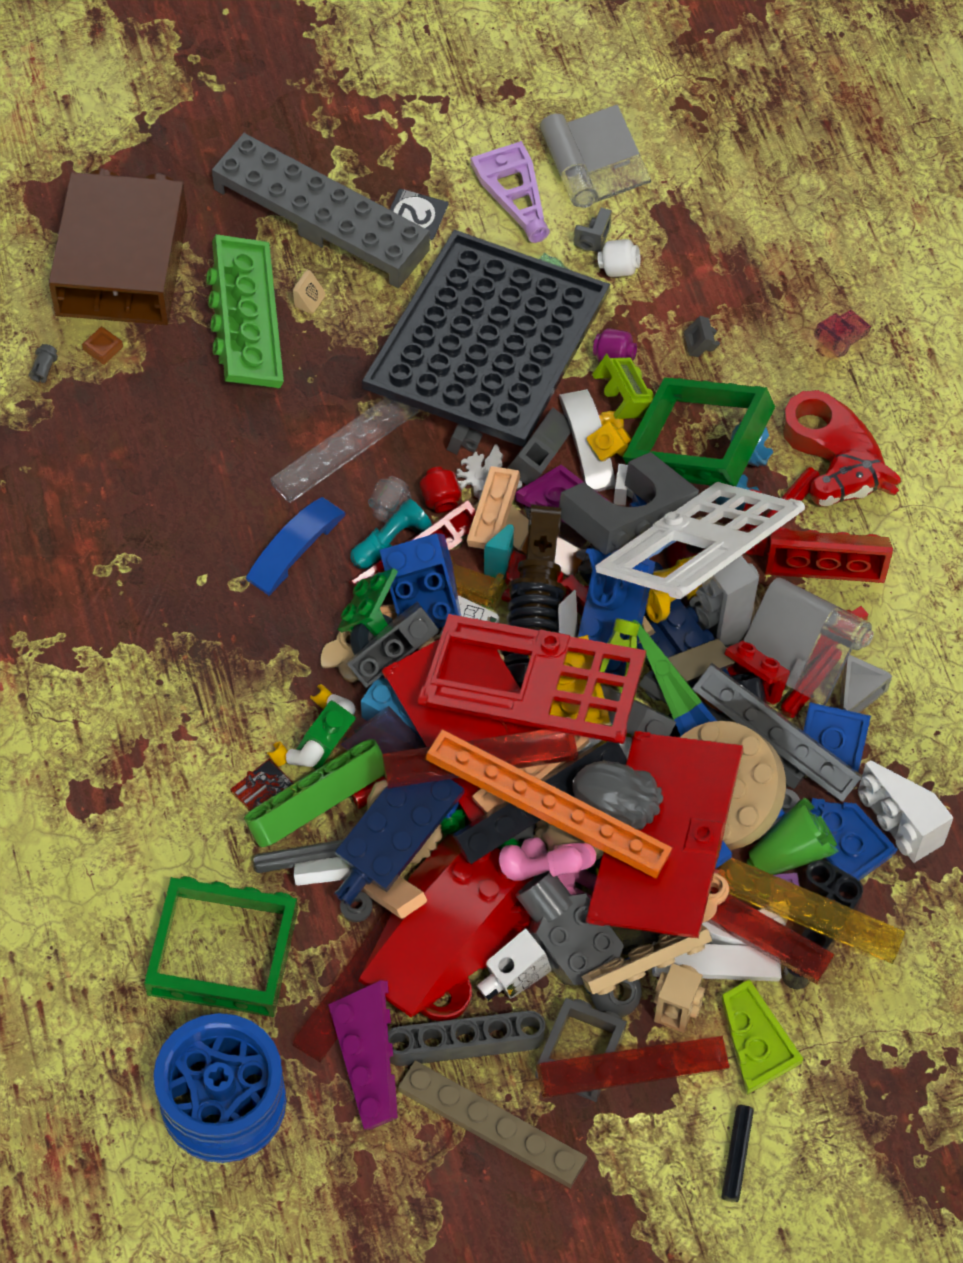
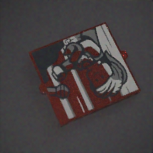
M269 758L253 772L248 771L247 776L232 787L230 791L248 811H251L294 783Z

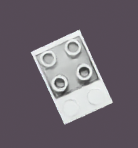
M871 760L867 762L858 788L859 798L866 807H871L877 815L878 823L882 829L892 834L899 851L905 856L908 855L912 862L915 863L943 846L951 827L953 816L935 793Z

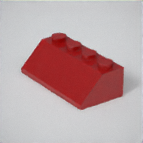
M778 528L768 536L765 575L885 583L893 554V547L889 537H881L876 534L852 535L847 532L823 533L817 530L795 531L787 528Z

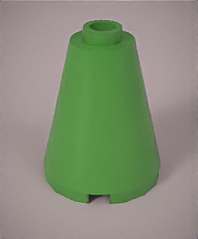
M807 798L798 801L748 851L750 858L747 859V863L756 876L761 874L765 878L766 875H776L833 856L839 852L835 848L837 846L836 840L822 816L818 817L810 812L815 807Z

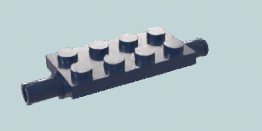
M412 753L335 851L336 856L351 867L350 875L339 889L334 892V895L340 901L344 900V904L351 906L353 900L366 884H376L386 892L390 889L465 793L463 787L451 780L450 777L453 773L437 765H430L418 755Z

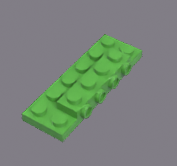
M215 234L212 240L214 265L208 269L206 276L207 285H212L213 289L209 295L208 305L209 308H214L215 311L211 318L210 326L211 331L217 333V338L213 342V354L219 355V364L224 365L225 381L280 388L284 379L270 244L265 241Z

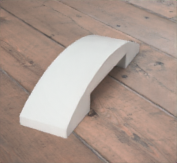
M588 389L560 394L559 399L563 413L568 418L580 459L583 481L597 492L614 489L616 482L611 458L602 462L587 441L589 435L602 427L597 409Z

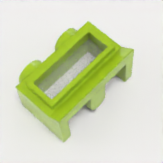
M606 354L592 375L594 379L611 378L604 388V393L607 397H615L620 392L624 398L613 414L615 419L643 418L654 395L652 390L646 387L640 368L634 365L631 357L610 358Z

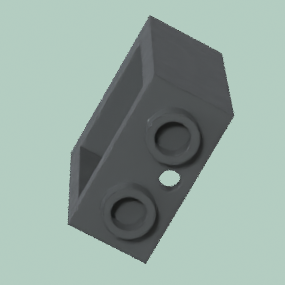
M565 998L536 1065L535 1078L597 1102L625 1035L627 1022L614 1012H601L593 1009L584 1000L574 999L573 1001ZM569 1017L613 1033L595 1076L551 1059Z

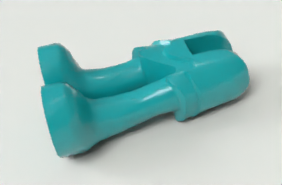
M409 498L400 505V508L397 509L380 531L376 527L370 536L354 547L351 551L350 559L355 567L366 569L381 559L379 550L391 547L390 542L403 529L410 528L414 532L419 533L430 528L432 522L422 508Z

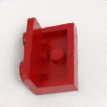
M741 641L727 647L724 654L736 662L727 669L729 674L732 676L748 672L754 673L763 680L766 701L772 705L780 702L790 671L781 666L776 659L770 658L758 651L751 643Z

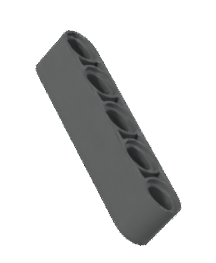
M522 1011L395 1027L388 1032L389 1043L394 1045L397 1042H403L408 1047L403 1051L393 1049V1057H390V1063L395 1066L412 1065L415 1060L424 1064L534 1050L541 1046L544 1041L545 1021L535 1011ZM527 1026H533L538 1032L528 1035L522 1029ZM500 1030L506 1035L503 1038L495 1039L489 1034L492 1031ZM462 1034H468L473 1037V1040L468 1043H462L457 1037ZM436 1038L441 1043L438 1046L429 1047L424 1042L427 1039Z

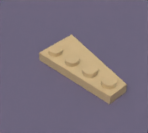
M702 925L699 939L661 934L658 936L657 944L640 945L631 950L628 954L629 959L624 961L622 957L615 958L581 976L586 989L592 994H607L616 988L615 984L626 979L628 982L638 980L646 975V970L655 966L657 968L667 967L676 961L675 957L684 953L692 955L705 949L704 944L712 941L710 933Z

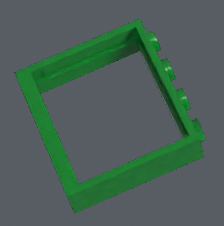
M664 377L623 455V459L626 465H628L629 461L651 452L689 483L712 486L716 482L736 487L775 409V404L767 387ZM676 401L748 409L723 459L651 451Z
M183 876L180 879L171 877L144 982L147 996L274 1017L298 914L297 898H292L291 895L283 892L268 894L262 893L253 887L238 889L232 888L223 882H212L209 884L198 882V880ZM179 897L283 915L266 992L160 974Z

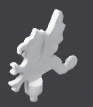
M497 444L494 445L490 455L485 459L483 468L481 464L484 460V454L478 456L477 452H475L473 456L461 460L462 466L467 464L466 469H469L468 472H462L461 469H457V478L463 477L466 479L458 481L460 489L463 490L467 485H472L474 496L479 500L490 467L502 466L503 454L499 452ZM519 480L517 490L522 488L521 480Z

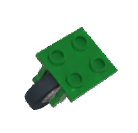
M394 568L382 573L379 572L370 578L361 579L354 587L353 594L355 595L351 603L341 613L342 621L337 630L341 633L345 631L351 633L350 642L354 655L393 620L391 617L382 614L380 607L398 573Z

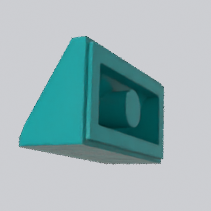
M508 524L485 545L484 576L505 581L506 571L508 570L510 557L514 549L513 525Z

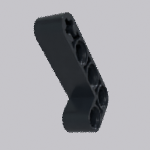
M824 860L814 861L808 866L803 882L806 894L822 904L787 956L782 977L784 983L792 989H803L811 982L857 911L863 894V886L858 879ZM812 877H823L826 882H816ZM840 893H850L854 898L845 899ZM824 917H833L838 923H827ZM807 942H818L822 948H811ZM802 960L805 961L804 970L801 969L799 972H796Z

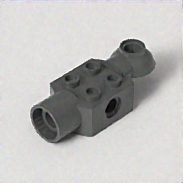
M550 871L537 875L515 894L532 918L527 931L544 950L552 970L564 985H582L584 982L581 976L615 958H620L624 945L612 928L608 925H593L585 921L591 902L587 894H570L558 876L553 877ZM626 979L620 982L624 988V994L619 1000L614 997L613 991L604 995L591 993V999L596 1009L601 1012H614L621 1016V1018L629 1015L639 1005L642 996L640 980L628 982Z

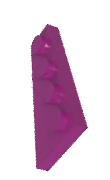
M559 465L516 491V501L528 507H531V504L559 507L561 492L583 483V481L564 466Z
M382 980L328 1004L364 1130H372L398 1118L395 1075L391 1074L390 1057H393V1046L388 1040L387 1024L391 1023L390 1009H386L385 993H389L388 981Z

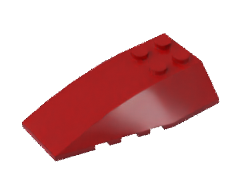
M447 835L437 846L438 849H435L430 854L431 856L423 861L408 880L410 884L423 891L427 902L403 919L394 913L391 914L359 978V982L367 987L380 980L388 981L389 993H385V999L412 1018L443 997L447 990L455 985H461L467 981L468 976L480 968L482 970L486 968V962L520 932L528 929L529 926H514L515 923L521 920V912L510 913V910L515 905H522L515 894L534 877L522 881H513L507 878L500 867L499 856L501 850L498 848L470 864L464 858L454 837Z

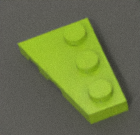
M750 979L722 994L721 1000L747 1095L803 1063V1057Z

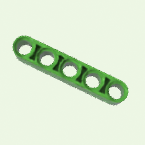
M365 740L258 805L245 815L244 820L258 846H270L382 777L390 767L376 740Z

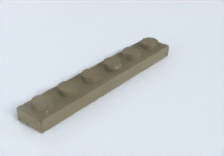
M416 1060L398 1087V1092L570 1189L587 1162V1156Z

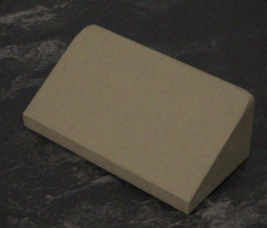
M719 639L668 658L687 683L698 680L711 663L721 670L729 668L736 663L724 654L726 647Z

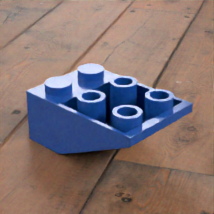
M435 533L379 550L385 571L392 568L398 571L390 587L397 616L417 601L437 628L444 627L448 614L461 616L453 565L444 534Z

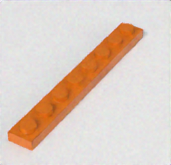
M443 729L427 752V761L654 878L658 877L671 854L672 847Z

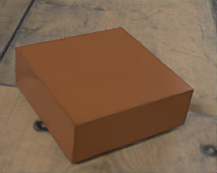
M101 326L82 344V348L93 358L105 365L123 348V341Z

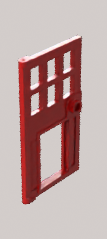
M448 614L425 686H422L418 698V705L624 744L627 734V723L645 662L646 650L571 637L567 634L533 630ZM451 641L530 655V661L520 693L439 679ZM568 652L594 656L591 669L564 665ZM607 658L630 663L627 675L620 676L600 672L603 659ZM565 676L587 680L584 694L557 690L560 677ZM596 683L623 687L620 700L614 701L593 697ZM553 701L580 705L577 718L570 719L549 715ZM589 708L616 712L613 725L607 726L586 722Z

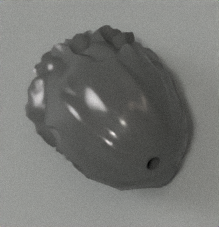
M603 760L586 765L573 779L572 788L575 798L637 830L643 829L646 823H652L654 815H658L660 812L659 805L663 802L661 787H657L654 777L647 771L633 770L632 767L620 764L619 762Z

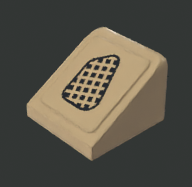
M308 269L293 288L295 307L310 314L316 311L326 295L314 274Z

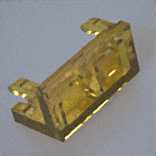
M451 557L458 596L493 610L505 585L504 574L498 573L496 578L456 565L453 562L454 557Z

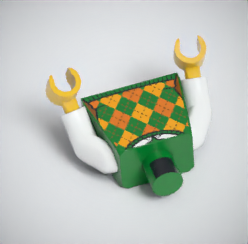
M318 685L317 687L321 690L320 693L316 696L311 695L310 698L324 710L306 732L297 749H290L288 751L282 742L279 741L273 744L276 750L267 752L268 756L276 766L288 763L291 765L313 767L316 770L322 767L352 728L356 720L354 704L346 698L332 694L324 685Z

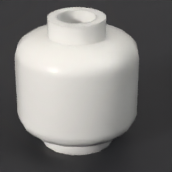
M629 239L607 241L603 246V250L598 252L599 268H604L609 277L631 276L635 273L636 268L640 267L639 247L634 245Z

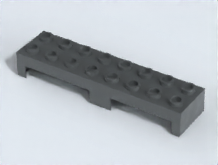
M245 133L242 134L212 169L214 190L224 195V186L294 222L298 225V235L323 248V239L365 260L389 273V284L398 289L430 251L429 230Z

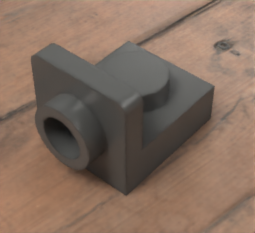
M600 208L597 218L592 217L589 228L576 225L574 245L583 250L601 252L611 228L612 210Z

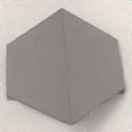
M848 654L841 679L840 709L857 713L862 712L888 691L892 675L883 669Z

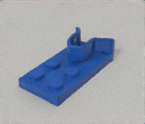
M587 548L585 553L589 554L592 574L578 637L588 635L589 640L607 643L612 635L616 618L632 622L636 620L642 626L650 588L597 573L595 565L606 559L611 553L604 555L598 550ZM646 558L632 569L653 575L656 562ZM620 633L622 639H629V635ZM637 635V647H638L639 637H638V635ZM610 659L605 673L624 676L626 662Z

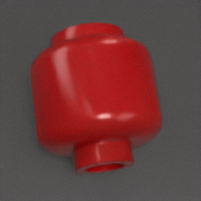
M443 467L429 469L419 484L425 505L437 513L452 510L461 499L462 492L456 474L451 470L443 469Z

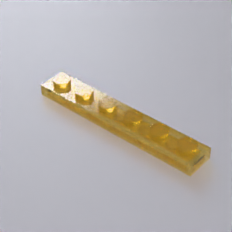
M732 857L721 865L718 874L727 880L730 895L893 964L906 933L905 931Z

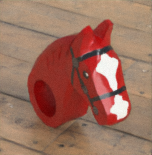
M819 390L802 391L790 399L784 411L782 424L785 440L793 449L831 461L826 473L818 476L811 482L809 493L816 505L827 507L847 500L862 499L876 490H882L893 496L899 492L895 485L901 482L900 476L885 465L881 450L873 435L849 407L831 395ZM806 415H815L822 418L827 425L820 429H809L801 425L798 419Z

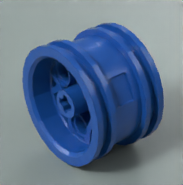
M210 1014L186 1022L175 1030L162 1045L155 1062L153 1075L155 1092L168 1134L181 1149L191 1156L207 1162L227 1163L240 1161L254 1155L269 1144L278 1132L284 1119L287 1099L281 1058L274 1041L264 1029L251 1020L237 1015ZM198 1062L206 1064L200 1071L190 1070ZM253 1074L262 1077L261 1080L255 1084H250L245 1081V1079L248 1076ZM189 1092L192 1102L175 1103L174 1099ZM251 1107L254 1108V1109H252L250 1112H248L246 1115H244L243 1117H241V1116L243 1115V1113H245V1112H246L247 1110H249ZM209 1115H218L220 1117L217 1123L203 1122Z

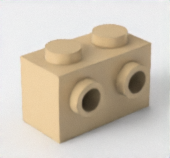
M671 964L668 974L662 972L655 989L657 992L653 1003L657 1004L654 1022L685 1033L690 1018L697 1019L703 1003L702 999L706 988L701 987L703 975L699 974L693 967L684 964L680 966Z

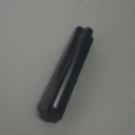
M738 1105L736 1107L721 1195L725 1201L738 1202L740 1198L754 1109L750 1106Z

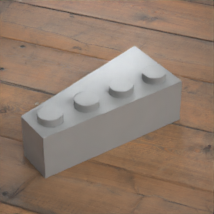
M741 555L703 582V587L696 591L697 596L693 597L689 602L690 605L685 607L691 606L697 613L699 619L697 624L702 630L708 629L713 634L715 640L719 639L726 648L744 641L750 628L759 581L757 569L753 564H748Z

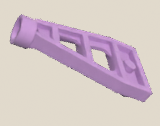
M522 141L471 157V166L481 185L524 229L530 242L537 243L547 238L550 230L544 221L533 162ZM519 172L522 175L523 185L506 190L497 179ZM529 195L533 206L519 210L512 200Z

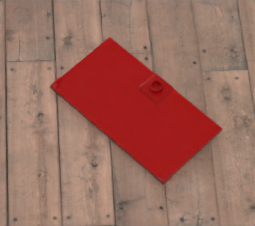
M440 639L382 670L385 679L388 680L428 750L443 729L511 764L547 734L545 729L418 705V698L422 686H425ZM451 641L439 679L520 693L521 688L518 686L497 649ZM452 774L451 780L464 788L465 793L458 802L472 823L485 814L472 800V796L481 788Z
M634 732L626 765L632 767L633 770L651 773V776L654 777L657 783V787H661V794L663 795V802L659 805V814L654 815L653 822L646 823V826L639 831L672 847V851L657 878L603 852L585 920L587 923L699 939L742 758L743 745L655 735L650 732Z

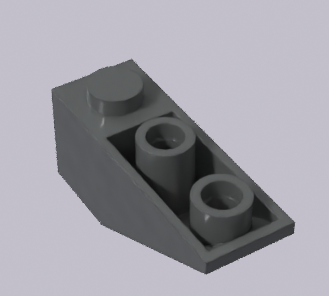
M552 407L507 469L519 470L520 480L526 485L535 481L571 433L568 418Z
M417 601L392 620L347 664L367 688L383 675L382 670L385 667L410 655L440 630Z

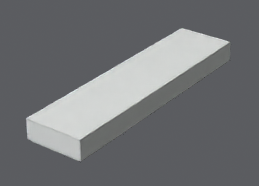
M704 944L705 949L692 955L684 953L675 957L676 961L673 963L678 966L682 964L691 966L699 974H702V978L750 979L753 981L779 982L782 978L780 947ZM671 965L664 968L653 967L652 975L660 977L662 972L668 974Z

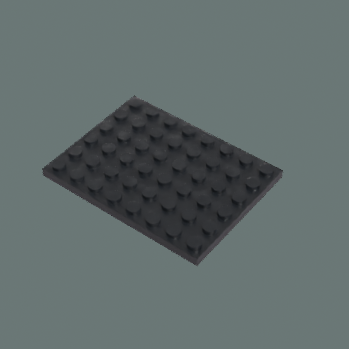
M453 230L362 380V389L524 447L610 291V284Z

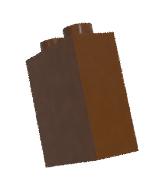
M103 169L94 170L89 174L71 172L49 278L55 316L157 325L169 324L188 218L183 181H174L162 174H151L145 178L122 177Z

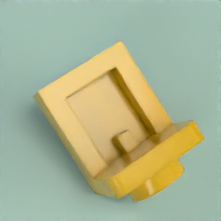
M610 421L587 437L588 443L602 462L616 453L623 457L629 446L628 443L632 440L623 427L618 429Z

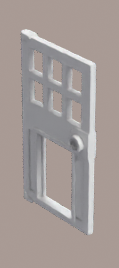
M716 482L677 510L665 514L651 528L595 565L596 572L668 593L670 597L681 599L804 511L805 505L799 500L791 498L785 500ZM720 496L730 498L722 505L711 503ZM744 502L754 505L747 511L735 509ZM767 509L778 511L770 518L760 516ZM698 511L709 513L701 520L691 518ZM722 517L733 519L725 526L714 524ZM747 523L757 526L749 533L738 530ZM671 541H679L705 548V550L665 578L632 569Z

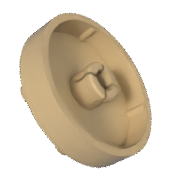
M731 721L704 723L684 733L680 738L743 745L744 749L725 825L723 841L730 850H734L759 839L777 819L785 799V771L776 750L765 738L752 729Z

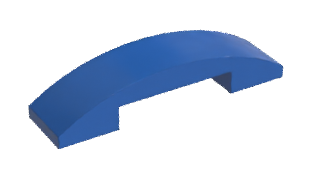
M324 497L309 504L291 519L269 543L250 569L246 580L270 596L289 576L288 569L322 533L328 535L346 516L345 512Z

